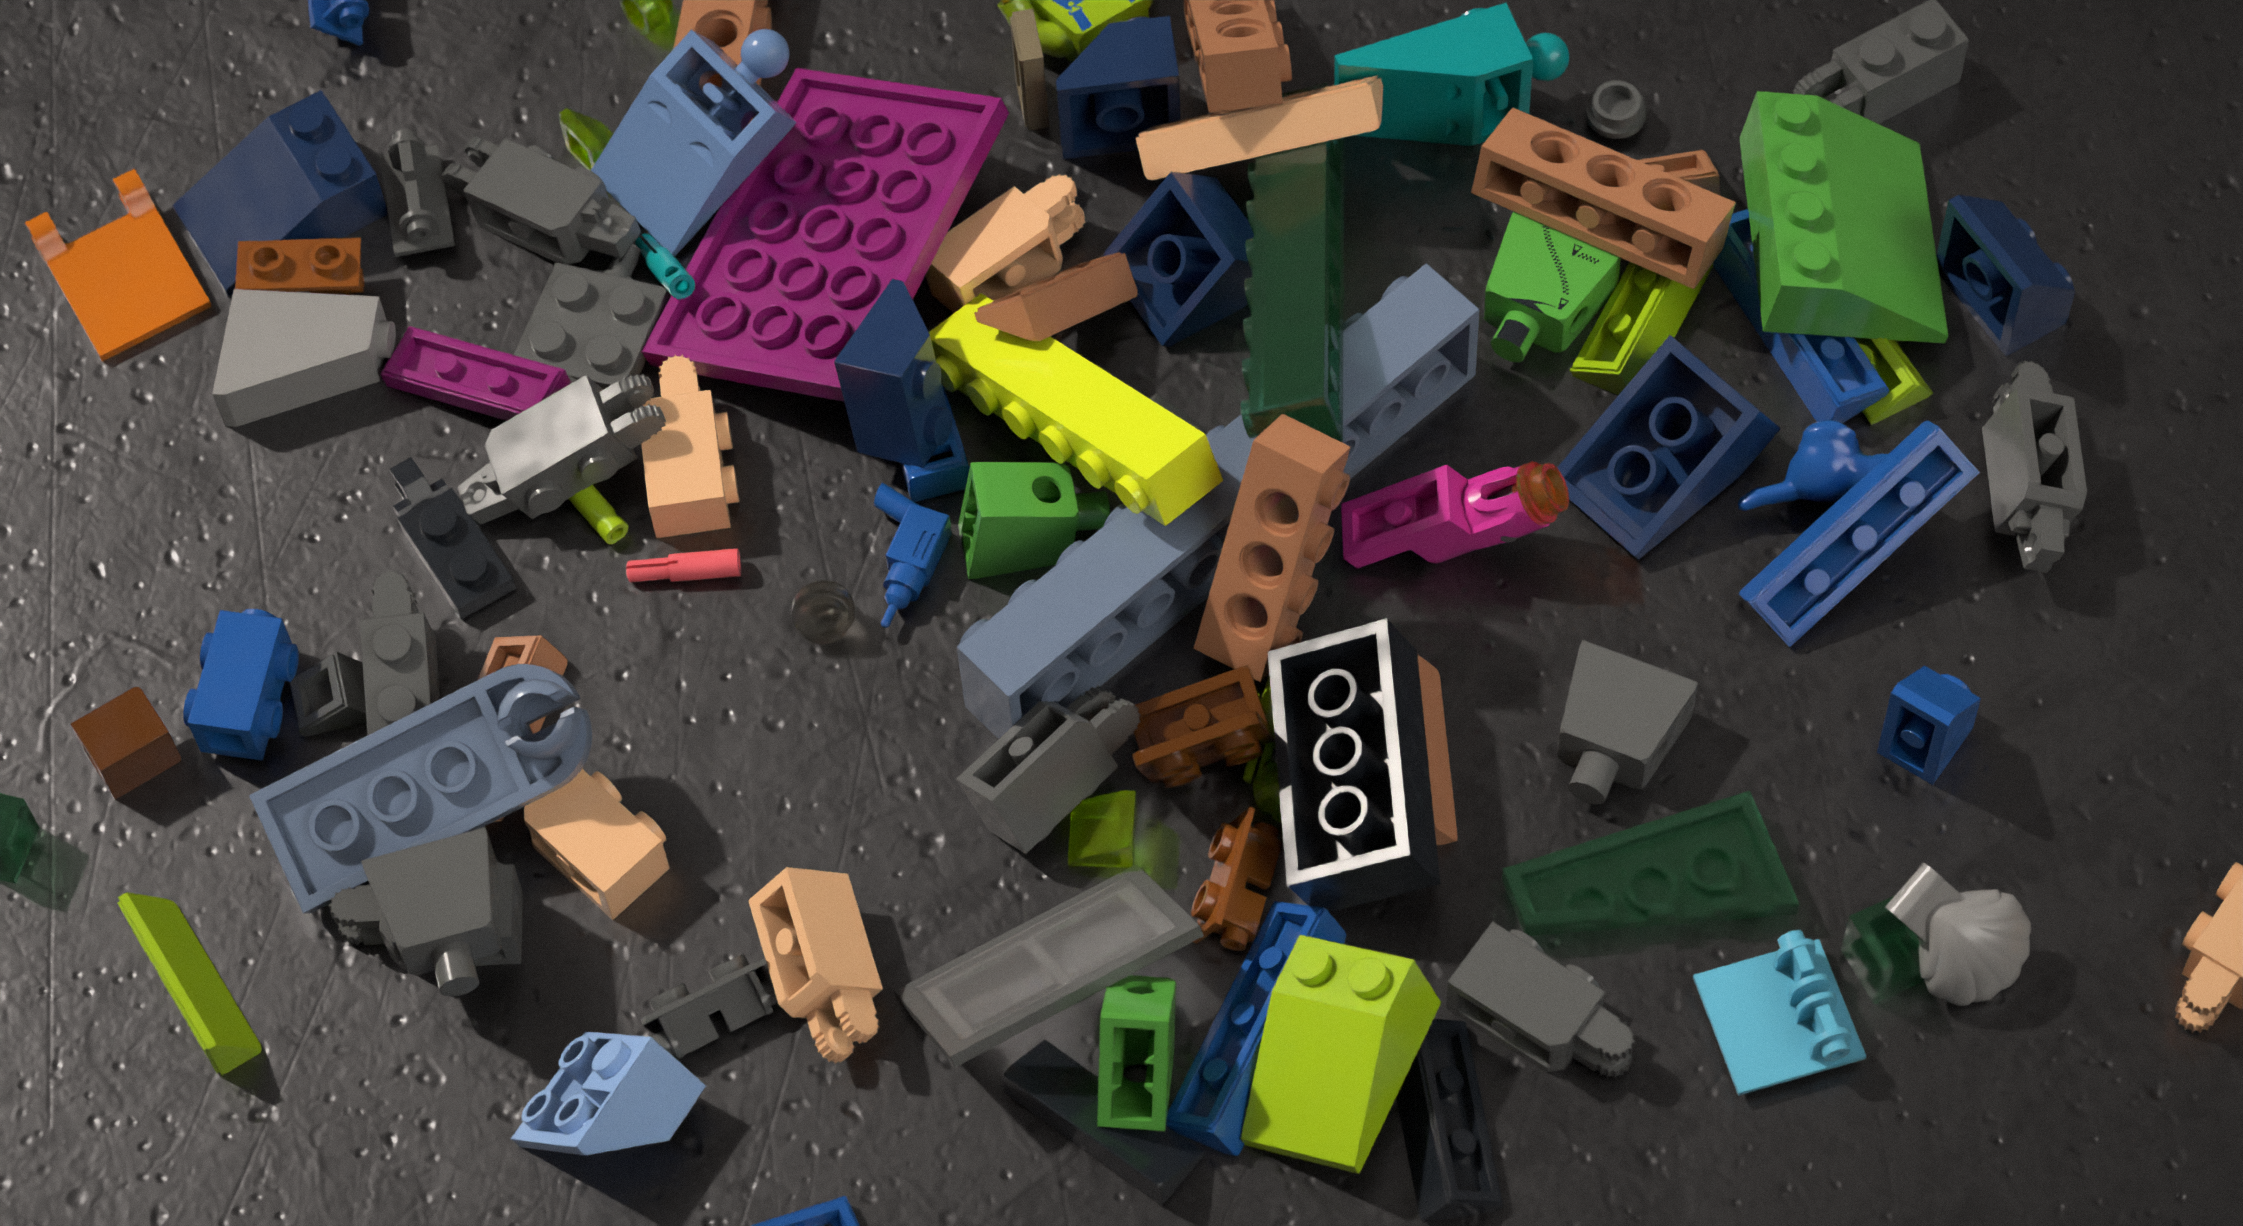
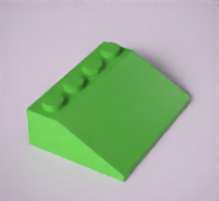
M1757 91L1739 139L1763 332L1870 339L1881 337L1888 340L1945 343L1948 338V330L1920 143L1817 95Z

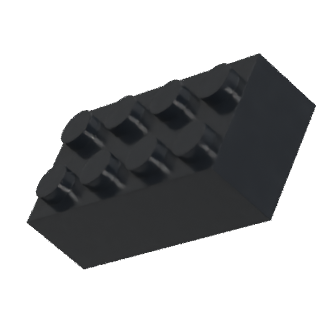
M1383 619L1268 651L1287 886L1307 905L1326 908L1329 912L1441 884L1417 650L1388 619Z

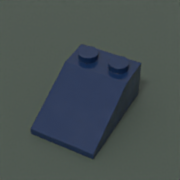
M322 90L268 116L173 204L175 213L228 297L233 295V290L235 289L238 241L344 238L388 215L387 206L375 171Z
M1669 335L1547 480L1633 556L1640 559L1738 479L1781 428Z

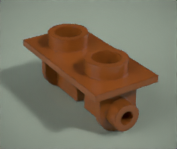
M361 238L238 241L235 289L282 292L309 291V293L339 295L364 293L363 268H360Z
M1248 807L1229 824L1223 822L1212 839L1208 857L1215 861L1210 880H1205L1200 886L1191 909V916L1198 919L1197 923L1200 925L1204 935L1193 941L1195 944H1198L1212 932L1221 935V945L1234 951L1245 950L1247 942L1255 940L1267 897L1246 889L1245 885L1248 882L1262 889H1267L1270 886L1282 843L1277 839L1279 830L1276 827L1266 823H1256L1254 827L1251 826L1255 809L1252 807Z

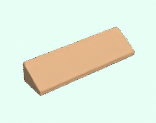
M1377 76L1285 96L1282 97L1283 104L1215 112L1150 127L1141 132L1136 138L1144 175L1148 180H1155L1167 177L1170 172L1187 173L1375 131L1380 127L1382 119V80L1377 78Z

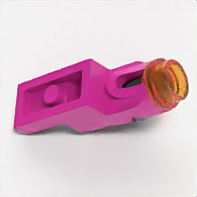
M1529 462L1516 468L1507 466L1471 479H1466L1450 466L1444 465L1342 503L1343 559L1356 568H1361L1412 550L1426 561L1438 564L1477 549L1512 542L1517 538L1548 527L1549 523L1557 519L1558 513L1566 511L1569 505L1568 488L1561 472L1552 463L1540 465L1537 462Z

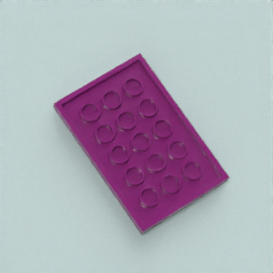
M796 68L777 103L797 123L719 208L686 268V271L695 281L693 293L685 299H676L671 296L641 351L649 365L659 367L663 365L662 361L668 360V357L672 358L675 355H683L684 358L689 357L690 362H694L697 375L844 402L834 361L891 279L903 281L911 298L913 299L1009 115L1002 98Z

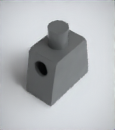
M1582 640L1562 718L1557 757L1562 762L1576 767L1568 785L1569 791L1584 802L1602 804L1605 802L1613 781L1634 789L1644 788L1689 723L1694 712L1698 682Z
M486 828L362 860L366 877L409 974L421 975L435 971L439 992L445 996H459L477 988L479 979L474 960L494 955L501 950L498 864Z

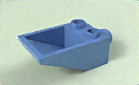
M691 29L649 76L591 169L605 183L606 191L628 213L636 217L637 221L663 247L667 248L673 256L680 252L797 123L756 83L759 78H771L780 74L788 64L790 55L788 44L783 36L776 31L760 29L749 34L741 47L742 61L737 65L714 41ZM720 74L722 86L719 88L712 83H707L711 76Z

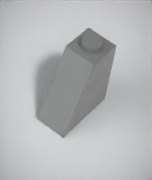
M234 289L212 392L224 425L237 427L379 382L384 358H391L395 350V324L393 321H387L380 298L377 296Z

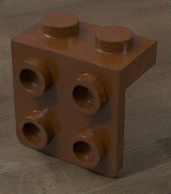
M1248 665L1135 704V707L1139 708L1138 713L1141 714L1139 716L1141 722L1137 725L1138 729L1134 731L1140 750L1132 755L1136 768L1153 784L1163 781L1165 788H1173L1190 783L1202 776L1201 767L1223 759L1226 766H1236L1252 761L1263 755L1261 746L1275 741L1253 674Z

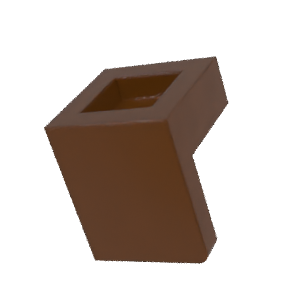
M140 687L131 688L71 723L85 754L115 800L181 761V756L168 729Z

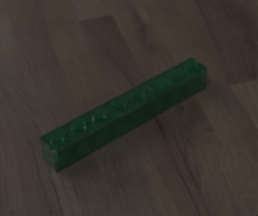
M1326 82L1282 93V97L1328 87V84ZM1344 137L1255 157L1256 162L1248 164V176L1255 199L1247 201V214L1254 237L1246 240V254L1253 274L1252 277L1246 278L1244 281L1251 317L1244 318L1243 320L1244 335L1250 351V358L1242 360L1243 377L1249 393V399L1241 402V415L1244 428L1250 439L1259 436L1281 414H1284L1343 443Z

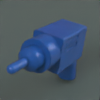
M881 483L875 495L874 507L900 523L886 553L888 574L883 586L887 590L884 598L888 608L881 621V626L888 628L896 611L906 608L910 601H916L923 587L929 585L952 535L949 515L922 507L885 483Z

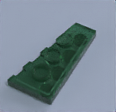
M1750 791L1505 867L1502 873V881L1523 932L1529 936L1796 915L1799 908V901Z

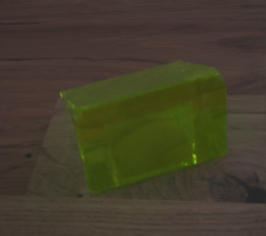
M566 108L559 113L566 148L585 168L591 170L613 136V133L602 122Z
M1119 791L1085 799L1071 811L1068 865L1125 868L1134 866L1137 818L1136 791Z

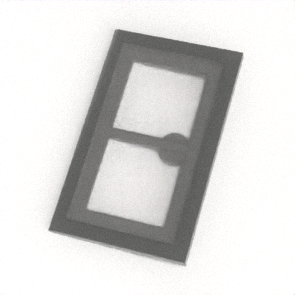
M1135 864L898 988L894 993L898 1001L954 1067H957L1204 935L1200 925L1149 875Z

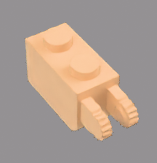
M1060 174L1058 176L1052 175L1051 178H1046L1044 183L1040 182L1024 194L1016 187H1012L948 231L925 274L932 296L951 312L955 313L980 293L995 301L1059 272L1063 260L1059 245L1070 239L1073 233L1079 232V229L1083 228L1085 223L1083 209L1080 208L1079 204L1071 203L1075 201L1077 196V189L1072 178H1068L1066 175L1060 176Z
M675 355L672 358L668 357V360L662 361L663 365L659 366L661 397L650 398V401H647L645 405L643 404V406L655 404L656 407H660L666 420L662 431L657 432V435L654 434L650 439L641 443L648 507L656 539L731 528L728 504L739 502L734 465L723 466L721 450L733 449L728 413L715 412L711 390H700L694 362H690L689 357L684 358L683 355Z
M582 769L564 787L524 807V821L529 828L533 848L606 915L614 920L670 869L663 846L666 836L649 815L640 811L634 816L620 803L622 797L619 791L602 773L595 771L590 776Z
M2235 862L2216 892L2215 896L2223 900L2217 912L2212 917L2202 911L2182 943V946L2191 951L2182 972L2189 980L2186 981L2182 997L2176 1006L2175 1012L2177 1014L2175 1018L2180 1021L2179 1025L2185 1027L2184 1030L2189 1029L2192 1033L2194 1031L2201 1033L2204 1029L2207 1031L2210 1025L2213 1026L2214 1021L2217 1020L2228 1002L2239 1009H2243V865Z
M786 867L748 900L778 1005L792 1017L806 1018L812 1039L816 1041L814 1045L818 1048L817 1052H820L822 1058H826L828 1062L833 1061L834 1064L837 1062L841 1063L853 1053L854 1041H858L859 1044L861 1042L866 1043L878 1032L879 1026L877 1021L879 1020L875 1017L877 1013L872 998L883 989L849 875Z

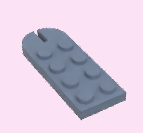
M517 664L504 667L249 795L302 912L311 914L331 904L330 898H334L335 892H340L341 888L348 889L350 886L351 889H355L356 886L369 885L362 860L481 829L571 782L582 770L591 749L592 727L587 710L572 707L562 712L560 719L556 723L533 734L529 724L581 699L574 686L555 671L537 665Z

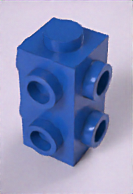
M246 609L242 613L220 610L214 632H208L204 636L200 650L202 674L197 689L192 688L189 690L183 711L184 724L190 728L200 752L263 760L269 738H276L281 728L283 706L280 697L285 681L291 682L294 679L298 666V647L296 644H292L282 618H277L273 614L259 609Z

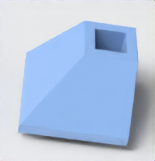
M584 1032L582 1036L573 1040L565 1048L559 1059L560 1068L545 1090L537 1093L527 1103L521 1116L523 1122L511 1140L519 1147L579 1155H591L669 1141L706 1085L652 1037Z

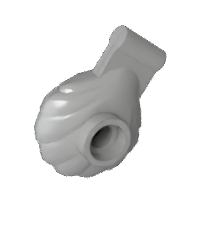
M1923 863L1885 907L1919 937L1920 971L1922 978L1925 979L1929 993L1958 1006L1969 1005L1972 1002L1990 1001L2001 990L2010 987L2019 977L2021 966L2030 955L2029 935L2031 933V922L2014 895L2000 893L1998 890L1993 889L1959 893L1926 863Z

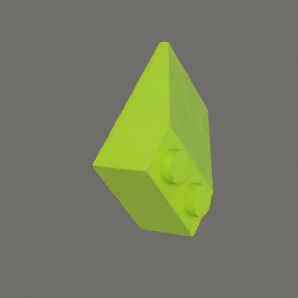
M1299 935L1272 989L1241 1134V1140L1246 1146L1360 1174L1441 1004L1440 999L1413 959Z

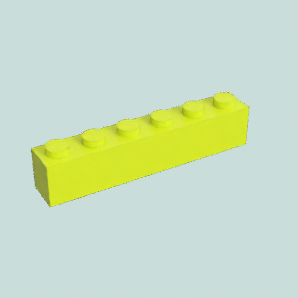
M980 293L929 332L936 362L941 368V383L947 390L954 392L958 389L967 395L983 414L988 416L992 413L1005 420L1010 429L1021 439L1031 437L1040 443L1056 462L1063 464L1067 461L1078 468L1085 479L1094 487L1100 489L1105 486L1113 491L1133 513L1139 514L1143 511L1164 526H1167L1224 481L1205 433L1052 337L1041 341H1030L977 322L974 314L978 311L977 308L993 302L992 299Z

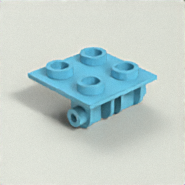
M1801 930L1790 931L1778 938L1780 946L1778 951L1693 975L1694 982L1738 1096L1866 1059V1054L1820 940L1805 938Z

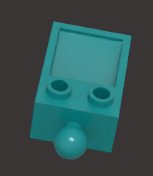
M1502 3L1486 9H1471L1460 17L1335 55L1334 85L1377 76V78L1382 80L1383 98L1380 127L1375 131L1352 136L1473 146L1485 142L1512 108L1529 114L1532 78L1539 81L1557 79L1567 69L1570 54L1566 43L1560 37L1551 33L1534 35L1525 43L1507 3Z

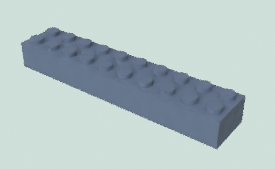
M1427 263L1409 278L1402 276L1396 279L1386 289L1382 299L1365 314L1356 313L1348 318L1338 330L1336 337L1318 352L1311 350L1305 353L1295 363L1289 376L1273 389L1267 387L1260 390L1251 398L1240 416L1226 427L1219 425L1206 435L1224 481L1167 526H1164L1143 511L1139 514L1133 513L1122 503L1111 512L1104 526L1085 542L1079 540L1067 547L1060 555L1056 566L1039 580L1031 579L1023 583L1013 593L1008 605L990 620L981 619L974 623L964 633L960 644L956 646L965 707L999 739L1039 701L1056 702L1067 708L1080 695L1084 696L1085 690L1089 691L1091 687L1096 688L1097 685L1102 686L1208 598L1253 440L1281 414H1284L1350 446V452L1343 472L1350 475L1351 479L1476 375L1479 309Z

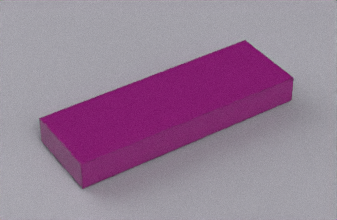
M411 326L406 330L391 358H389L380 373L388 387L506 421L571 383L565 369Z

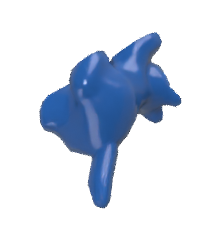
M1833 420L1815 422L1803 431L1798 451L1790 461L1784 481L1774 485L1754 488L1739 499L1737 503L1738 509L1748 511L1764 505L1789 502L1797 499L1809 502L1836 503L1888 454L1865 455L1859 448L1855 431L1846 425Z

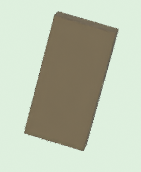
M1033 9L1012 12L1010 25L1015 77L1024 124L1029 130L1049 127L1044 60Z

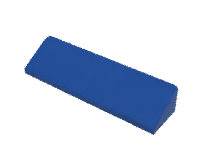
M1748 209L1733 213L1723 250L1713 262V266L1816 422L1833 420L1844 423L1887 396L1889 392L1888 387L1854 337L1763 332Z
M1928 420L1924 421L1739 592V595L1784 643L1791 647L1980 472L1939 426Z
M1278 901L1273 902L1167 1112L1166 1126L1222 1153L1235 1156L1240 1154L1244 1146L1241 1134L1272 989L1299 935L1340 944L1345 942V930L1326 908Z

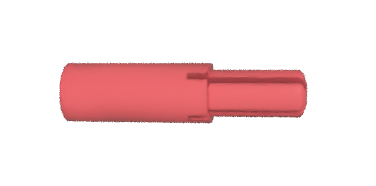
M738 548L675 553L669 554L665 558L629 560L626 565V576L629 582L670 579L671 582L740 577V553Z

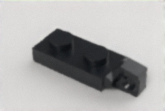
M412 457L389 469L396 481L395 487L404 499L393 505L401 530L461 620L516 589L512 576L476 522L467 514L463 503L453 488L449 489L443 479L429 485Z

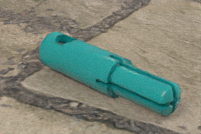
M642 234L646 244L638 237L635 245L640 248L641 255L646 260V265L661 284L676 299L689 297L695 289V281L672 253L667 248L662 247L651 234Z

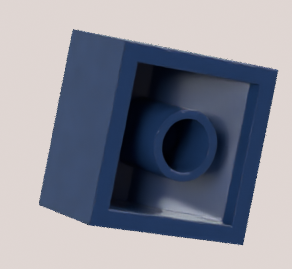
M1170 16L1157 18L1135 17L1124 22L1109 23L1056 80L1063 159L1138 150L1136 138L1141 132L1153 126L1181 120L1179 72Z
M1177 172L1169 173L1101 256L1120 252V254L1125 253L1138 291V295L1130 299V302L1160 344L1168 347L1244 308L1280 266L1278 260L1216 177Z
M1957 195L1948 200L1936 255L1939 275L2001 352L2007 357L2067 324L2076 291L2072 279L2062 265L2052 263L2038 246L2031 227L2023 219H2016L2002 201Z
M891 279L840 352L834 364L857 452L924 468L937 447L943 445L948 439L952 428V414L947 409L941 383V368L936 362L930 334L904 282Z

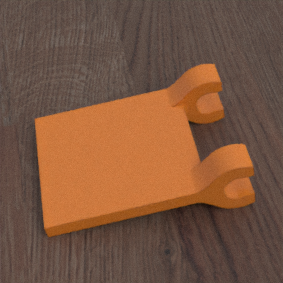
M135 169L113 179L119 191V198L128 214L93 232L65 244L47 212L25 222L32 235L31 239L53 274L102 362L212 307L210 300L158 213Z

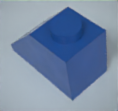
M1926 666L1921 667L1898 682L1892 690L1877 753L1933 785L1973 729L1981 698L1973 694L1969 687L1960 679L1948 674L1940 675Z

